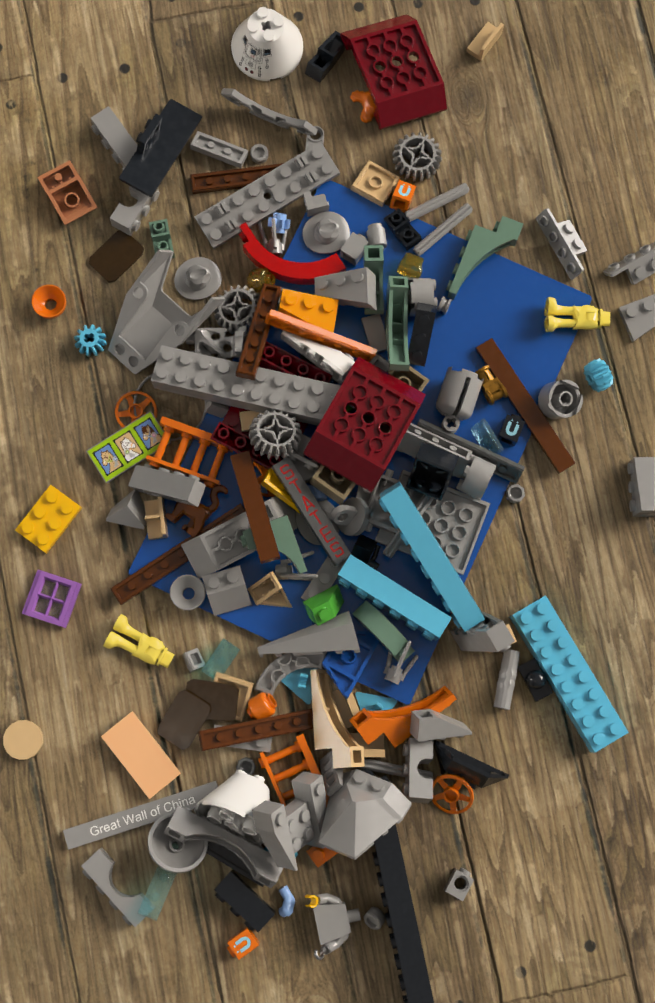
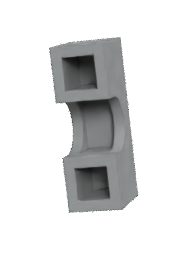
M130 186L131 197L138 201L131 207H126L119 203L110 217L111 225L131 236L134 231L136 232L139 229L143 216L146 217L148 215L152 202L158 199L160 194L159 188L153 197H149Z
M409 738L406 744L403 745L402 750L403 756H405V763H403L402 775L405 776L402 794L410 802L428 804L433 799V779L422 777L418 773L417 766L419 764H429L433 760V740L419 742L415 738Z

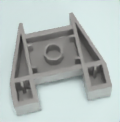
M302 772L291 781L295 799L288 805L284 806L281 803L265 800L252 810L256 830L276 865L294 871L298 870L295 853L302 847L310 845L322 849L325 848L319 845L326 813V791L323 776L309 772Z

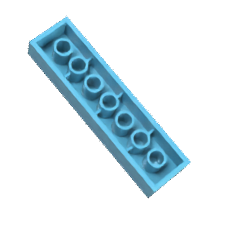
M399 481L381 492L379 504L384 512H390L389 518L395 529L400 528V537L405 545L410 544L412 547L410 551L416 562L420 561L422 563L420 567L427 579H432L430 583L437 596L442 595V604L447 612L452 611L451 616L457 628L462 627L464 632L484 621L485 618L401 482Z
M546 595L509 617L533 658L536 659L541 671L545 674L548 683L590 753H596L629 733Z

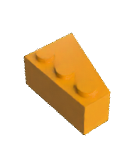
M282 289L278 312L334 333L339 300Z

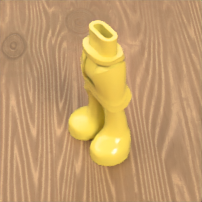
M547 297L544 311L546 316L544 320L545 332H553L556 328L591 330L601 329L602 326H610V312L590 305L560 306L557 305L555 298ZM554 316H572L573 319H561Z
M121 614L115 622L113 630L138 641V646L111 631L103 647L107 649L119 647L132 653V656L146 663L157 666L162 665L168 668L175 654L167 651L168 648H165L163 642L159 639L149 637L132 628L128 624V618Z

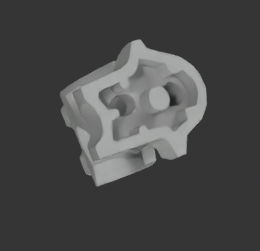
M247 326L239 327L235 331L234 336L225 337L227 328H197L186 339V344H195V351L190 352L208 356L216 353L221 359L226 360L237 357L240 360L248 329ZM219 334L220 338L213 340L211 336ZM229 344L232 347V350L230 352L224 351L223 346Z

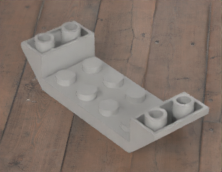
M277 496L264 502L269 521L288 515L292 529H297L296 513L293 508ZM246 511L181 544L199 579L257 550H248L247 547L243 548L240 541L241 531L250 528Z

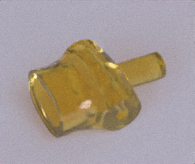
M406 252L399 263L397 273L408 278H420L424 258Z

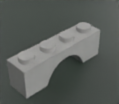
M100 848L81 865L84 869L82 872L89 880L93 879L97 884L95 887L102 895L106 894L110 898V905L115 910L119 909L124 914L122 916L124 921L129 926L133 925L136 927L155 907L143 893L127 895L120 892L114 886L112 869L115 861L103 848Z

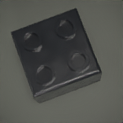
M423 442L416 455L406 487L442 501L459 456Z

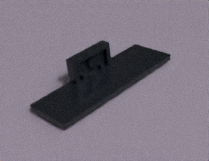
M170 99L161 114H155L152 120L148 119L145 131L139 133L136 139L138 143L137 150L119 176V180L141 193L153 197L200 123L202 116Z

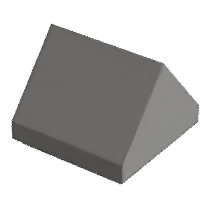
M198 648L183 653L182 657L190 673L206 666Z

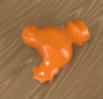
M358 90L352 92L350 99L353 102L361 103L363 106L360 115L361 121L364 123L371 122L376 106L370 92Z

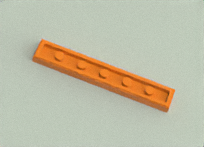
M273 309L268 312L264 323L343 353H348L353 357L358 358L359 356L368 362L377 353V349Z

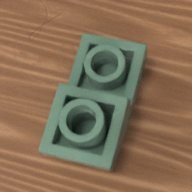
M167 219L149 222L155 254L158 250H172L174 252Z

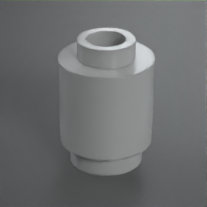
M381 223L370 224L366 231L368 245H383L384 251V248L387 247L385 228L382 227Z

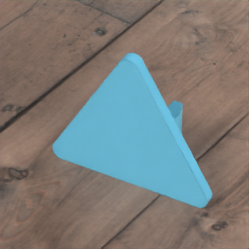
M317 668L295 670L284 677L281 682L306 704H311L310 670Z
M362 692L355 693L360 711L363 708L369 711L390 710L397 704V700Z

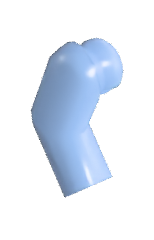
M285 885L278 890L284 899L282 907L279 908V915L282 917L290 916L295 906V898L288 886Z

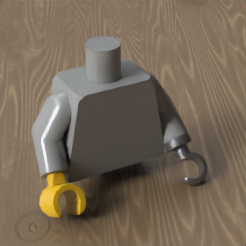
M329 893L307 894L305 898H310L311 902L305 906L313 908L319 940L322 945L320 957L317 954V950H314V957L317 960H322L324 954L327 955L338 949L348 939L349 933H351L349 923L361 921L359 908L347 911L345 902Z

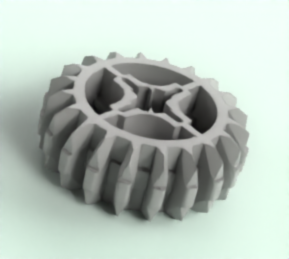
M412 132L411 137L406 134L404 139L400 138L398 144L394 146L392 162L396 164L395 169L400 170V176L406 174V180L409 177H413V182L416 178L423 181V176L429 179L430 174L434 175L436 169L440 167L439 163L442 160L440 155L442 152L438 149L439 144H434V138L428 139V133L424 137L421 132L418 133V136H415L414 132ZM424 148L430 153L431 158L424 152ZM419 152H420L419 158H416L415 161H414L415 156H416V155L418 156V154H419ZM403 156L410 161V165L404 161Z
M237 285L236 289L231 286L229 292L224 290V295H219V297H224L225 300L214 310V317L218 325L222 328H227V331L229 330V333L232 335L239 327L247 326V329H249L260 296L259 293H256L253 288L249 289L246 285L243 288ZM243 299L250 300L252 302V305L244 303ZM226 315L234 317L235 321H230L226 319Z
M266 409L264 414L259 413L257 418L254 417L249 427L251 445H255V451L261 450V456L267 454L268 459L271 456H274L276 460L279 456L285 459L287 454L291 456L293 451L298 449L301 442L302 431L300 430V423H296L295 417L290 418L289 413L285 415L282 411L276 412L275 409L270 413Z

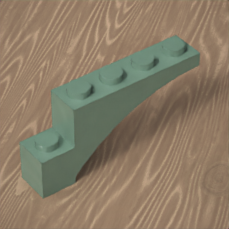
M502 216L500 222L496 221L493 231L478 225L474 226L473 231L469 230L465 239L468 241L467 247H462L459 255L462 258L460 264L456 263L452 273L455 274L454 280H449L446 288L449 291L447 297L454 300L459 288L468 275L486 258L508 246L515 247L523 223Z
M389 276L386 291L387 310L384 325L389 370L409 371L408 277Z

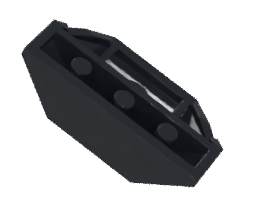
M437 740L434 742L443 771L447 772V774L464 777L474 790L476 787L484 788L509 777V774Z

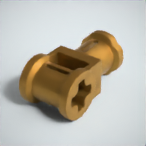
M487 365L475 373L478 374L480 380L484 379L481 389L488 404L493 405L500 398L508 397V393L498 377H493L489 370L490 367Z

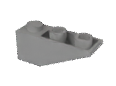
M432 709L411 711L410 733L419 742H427L434 739L444 740L450 737L461 738L465 735H472V731L463 722Z

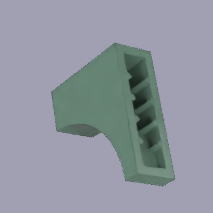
M288 515L271 520L270 524L278 551L293 563L299 574L307 572ZM251 528L241 531L242 536L239 537L243 548L247 547L248 550L256 549Z

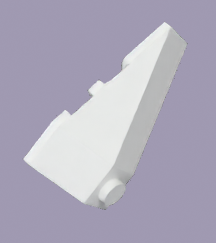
M286 331L281 333L283 341L318 368L333 375L332 379L339 384L344 381L355 363L354 358L348 353L344 354L339 350Z

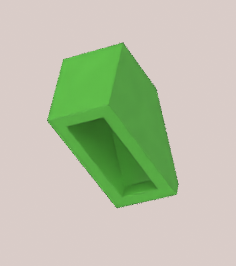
M336 584L303 601L309 618L319 626L336 617L344 603V599L339 586Z

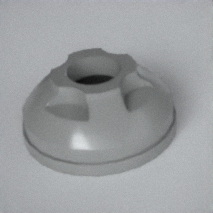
M182 575L174 580L171 585L170 598L179 609L194 610L205 599V586L196 576ZM191 588L194 590L195 594L192 599L184 598L183 592L185 589Z

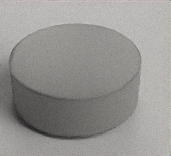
M262 144L254 145L250 150L252 161L257 164L266 162L269 157L267 147Z

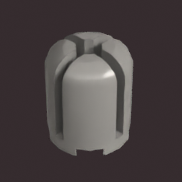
M448 367L436 402V409L445 417L447 415H455L459 420L469 419L472 416L484 379L479 380L477 378L478 374L463 368L462 371H454L452 367Z

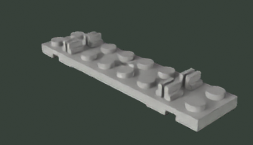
M319 142L194 216L212 248L216 249L226 243L227 240L238 236L241 224L246 222L248 227L251 228L273 215V212H278L303 197L304 192H312L323 183L339 176L340 171L322 142ZM269 193L271 197L270 199H265L264 195Z

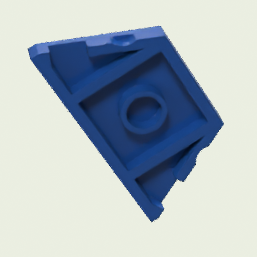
M366 631L355 632L360 653H354L353 650L343 651L342 654H337L336 651H329L322 662V666L346 699L350 696L380 642L373 634Z

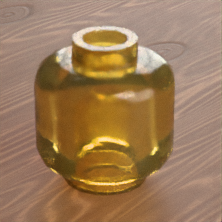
M255 268L249 273L247 283L250 289L253 288L255 292L261 293L263 283L275 284V276L266 268Z

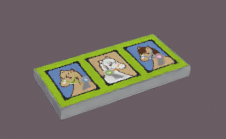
M149 411L86 452L107 484L146 460L147 455H154L164 431L153 413Z

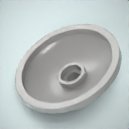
M172 812L163 815L152 825L147 839L148 851L153 861L163 870L171 873H185L193 870L202 862L208 849V841L190 840L180 842L165 834L164 831L174 813ZM172 844H177L178 849H174Z

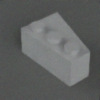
M367 267L314 277L315 295L338 299V305H350L356 308L363 307L377 311L376 275Z

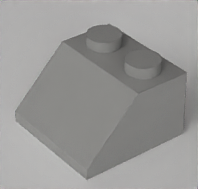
M240 565L202 576L214 616L252 605Z

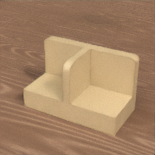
M160 496L157 500L144 501L148 539L168 538L166 517H164L166 515L164 499Z

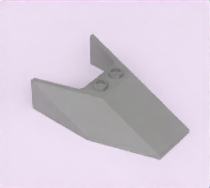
M158 250L127 292L108 351L135 375L157 361L161 345L177 348L183 344L225 300L224 297H211L202 310L190 316L165 294L163 284L174 253L172 250Z

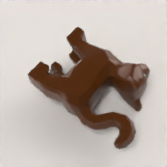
M223 485L214 486L210 492L211 505L209 506L199 503V506L196 507L176 502L173 512L166 513L164 517L175 524L184 515L188 516L190 522L184 524L181 529L195 538L203 530L205 522L212 513L217 510L219 506L218 493L228 494V489Z

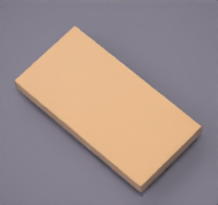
M133 711L101 736L149 799L181 774Z

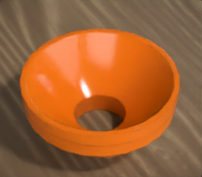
M43 285L32 296V307L43 318H56L66 308V296L55 285ZM50 300L56 302V307L52 310L46 308V303Z

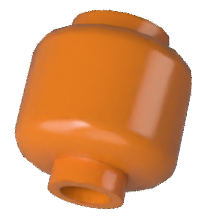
M260 692L249 699L247 713L251 719L267 718L274 715L277 703L270 693Z

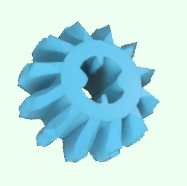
M92 324L90 329H88L84 325V331L78 329L79 335L74 336L75 341H77L75 347L80 348L79 352L81 354L86 352L87 357H90L91 352L97 356V350L103 352L102 346L107 345L106 340H104L106 335L101 333L102 329L100 327L95 329V326Z
M599 358L584 366V375L588 385L597 392L604 391L613 384L612 371L604 360Z

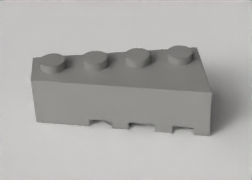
M483 611L482 614L485 620L466 632H464L462 627L459 629L456 627L450 631L461 651L504 652L511 647L510 644L515 642L503 620Z

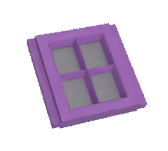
M37 570L22 614L66 628L82 584Z

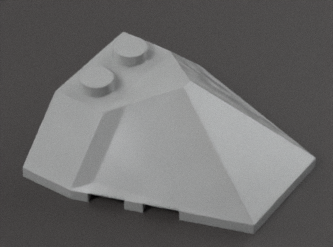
M358 769L343 773V786L329 797L319 845L356 860L374 845L375 840L381 835H386L388 829L396 823L399 824L404 819L412 803L391 782Z

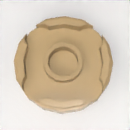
M18 720L12 723L6 729L3 736V745L6 752L18 760L30 759L36 756L44 743L41 728L29 720Z

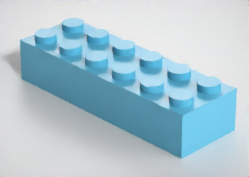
M351 554L338 573L337 579L341 586L346 589L351 587L356 590L355 594L364 600L366 597L372 600L373 606L380 610L382 608L388 610L389 616L396 620H404L406 622L405 626L413 631L418 629L423 632L422 636L429 641L433 639L435 641L438 640L452 617Z

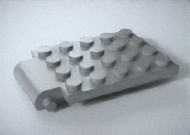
M387 469L385 475L382 474L367 503L369 508L367 519H369L365 531L371 532L372 527L378 528L379 531L375 542L385 546L389 544L399 528H394L389 518L390 512H384L379 504V499H381L380 493L400 481L415 506L424 495L406 487L411 472L402 470L399 479L396 480L392 478L394 471ZM448 487L442 501L434 498L423 513L422 518L456 572L463 576L490 503ZM403 542L398 551L412 556L410 551L412 547L410 544L406 546Z

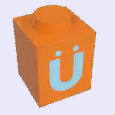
M399 180L392 195L389 208L395 210L399 208L403 213L408 211L416 186Z
M245 927L228 940L229 946L227 949L233 958L236 956L240 960L258 947L260 942L248 927Z

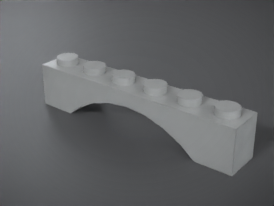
M177 806L164 831L165 834L180 842L205 840L226 847L244 862L254 880L269 888H272L277 883L283 868L276 865L271 854L265 851L262 846L246 841L241 835H234L228 832L226 827L215 825L204 816H197L187 807Z

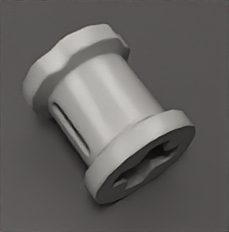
M447 415L441 424L442 429L454 434L460 426L459 418H456L455 415ZM453 422L454 425L448 428L447 424Z

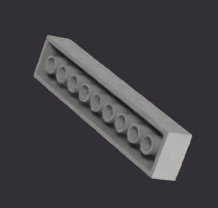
M161 345L151 378L154 389L264 413L266 409L272 413V410L275 409L278 413L280 411L285 415L289 413L290 418L295 417L296 421L316 426L321 422L341 387L340 385L261 367L258 368L255 381L236 376L239 362Z

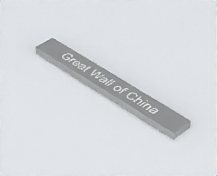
M217 781L65 829L63 833L68 850L156 822L163 815L174 812L177 806H184L193 810L200 800L218 787Z

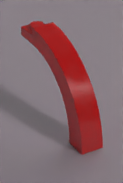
M246 222L239 226V237L245 243L243 244L244 253L259 269L278 280L298 285H314V277L346 271V267L337 253L325 259L307 263L292 262L279 258L259 243Z

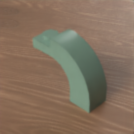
M364 245L363 268L367 267L376 275L377 311L364 308L365 314H384L383 245Z
M365 601L352 613L353 616L381 642L398 662L408 642L407 639L382 613L368 601ZM411 646L409 647V650H408V652H407V655H406L404 661H405L413 652H415L414 649H413Z

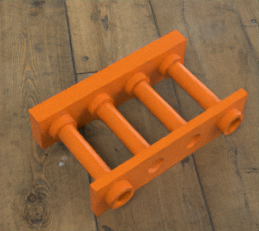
M162 416L160 425L164 433L155 456H146L149 465L154 466L156 469L162 467L173 472L178 471L187 477L189 474L197 476L209 488L221 485L220 481L216 480L217 473L225 453H228V451L233 453V450L210 439L212 433ZM176 432L181 434L182 439L171 464L161 459L171 434ZM193 438L198 440L200 445L191 469L188 470L180 467V463L189 440L191 441ZM212 445L217 447L218 452L209 475L205 476L197 472L207 447Z
M304 734L296 736L297 741L293 745L267 757L264 752L259 753L261 756L258 758L262 769L266 768L280 803L284 804V806H286L285 801L295 796L293 789L282 794L277 784L278 782L304 770H310L311 773L321 775ZM297 751L298 753L303 752L305 759L302 760V763L276 775L273 774L269 764ZM326 793V807H327L328 800H329V796H328L327 793Z

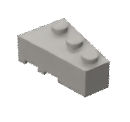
M634 457L627 466L628 474H631V481L628 484L629 493L632 494V500L629 503L630 512L633 513V517H655V457Z

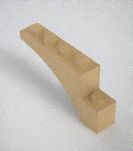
M310 670L315 750L332 749L333 769L365 767L364 748L359 746L342 721L333 697L329 674L326 670Z

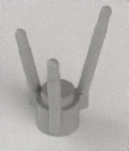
M272 218V239L268 243L262 223L259 222L258 227L265 249L277 257L282 256L283 252H285L288 229H285L282 241L280 242V239L276 238L275 219Z
M314 551L303 553L302 557L305 558L313 555ZM289 559L281 560V564H276L275 574L278 580L312 581L313 578L318 577L317 574L293 573L292 565H288V563H291Z
M411 641L407 642L397 666L392 665L390 668L392 655L388 652L387 663L383 672L386 674L384 679L398 685L400 681H404L406 674L418 659V655H415L405 670L401 669Z

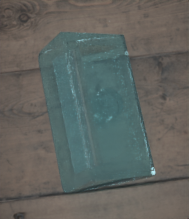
M481 419L471 428L472 434L481 447L499 455L502 454L504 449L486 419Z
M223 638L201 671L214 679L216 672L224 674L240 649Z

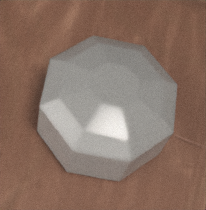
M519 484L511 485L506 491V499L511 503H520L525 497L524 488Z

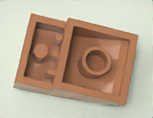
M70 160L37 177L64 225L98 208Z

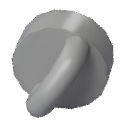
M371 907L364 915V921L371 929L378 930L385 922V915L378 907Z

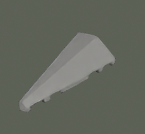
M349 611L339 614L319 626L314 624L257 647L260 657H263L264 654H275L276 657L282 656V653H292L294 656L323 655L325 651H336L337 654H342L343 651L348 650L360 653Z

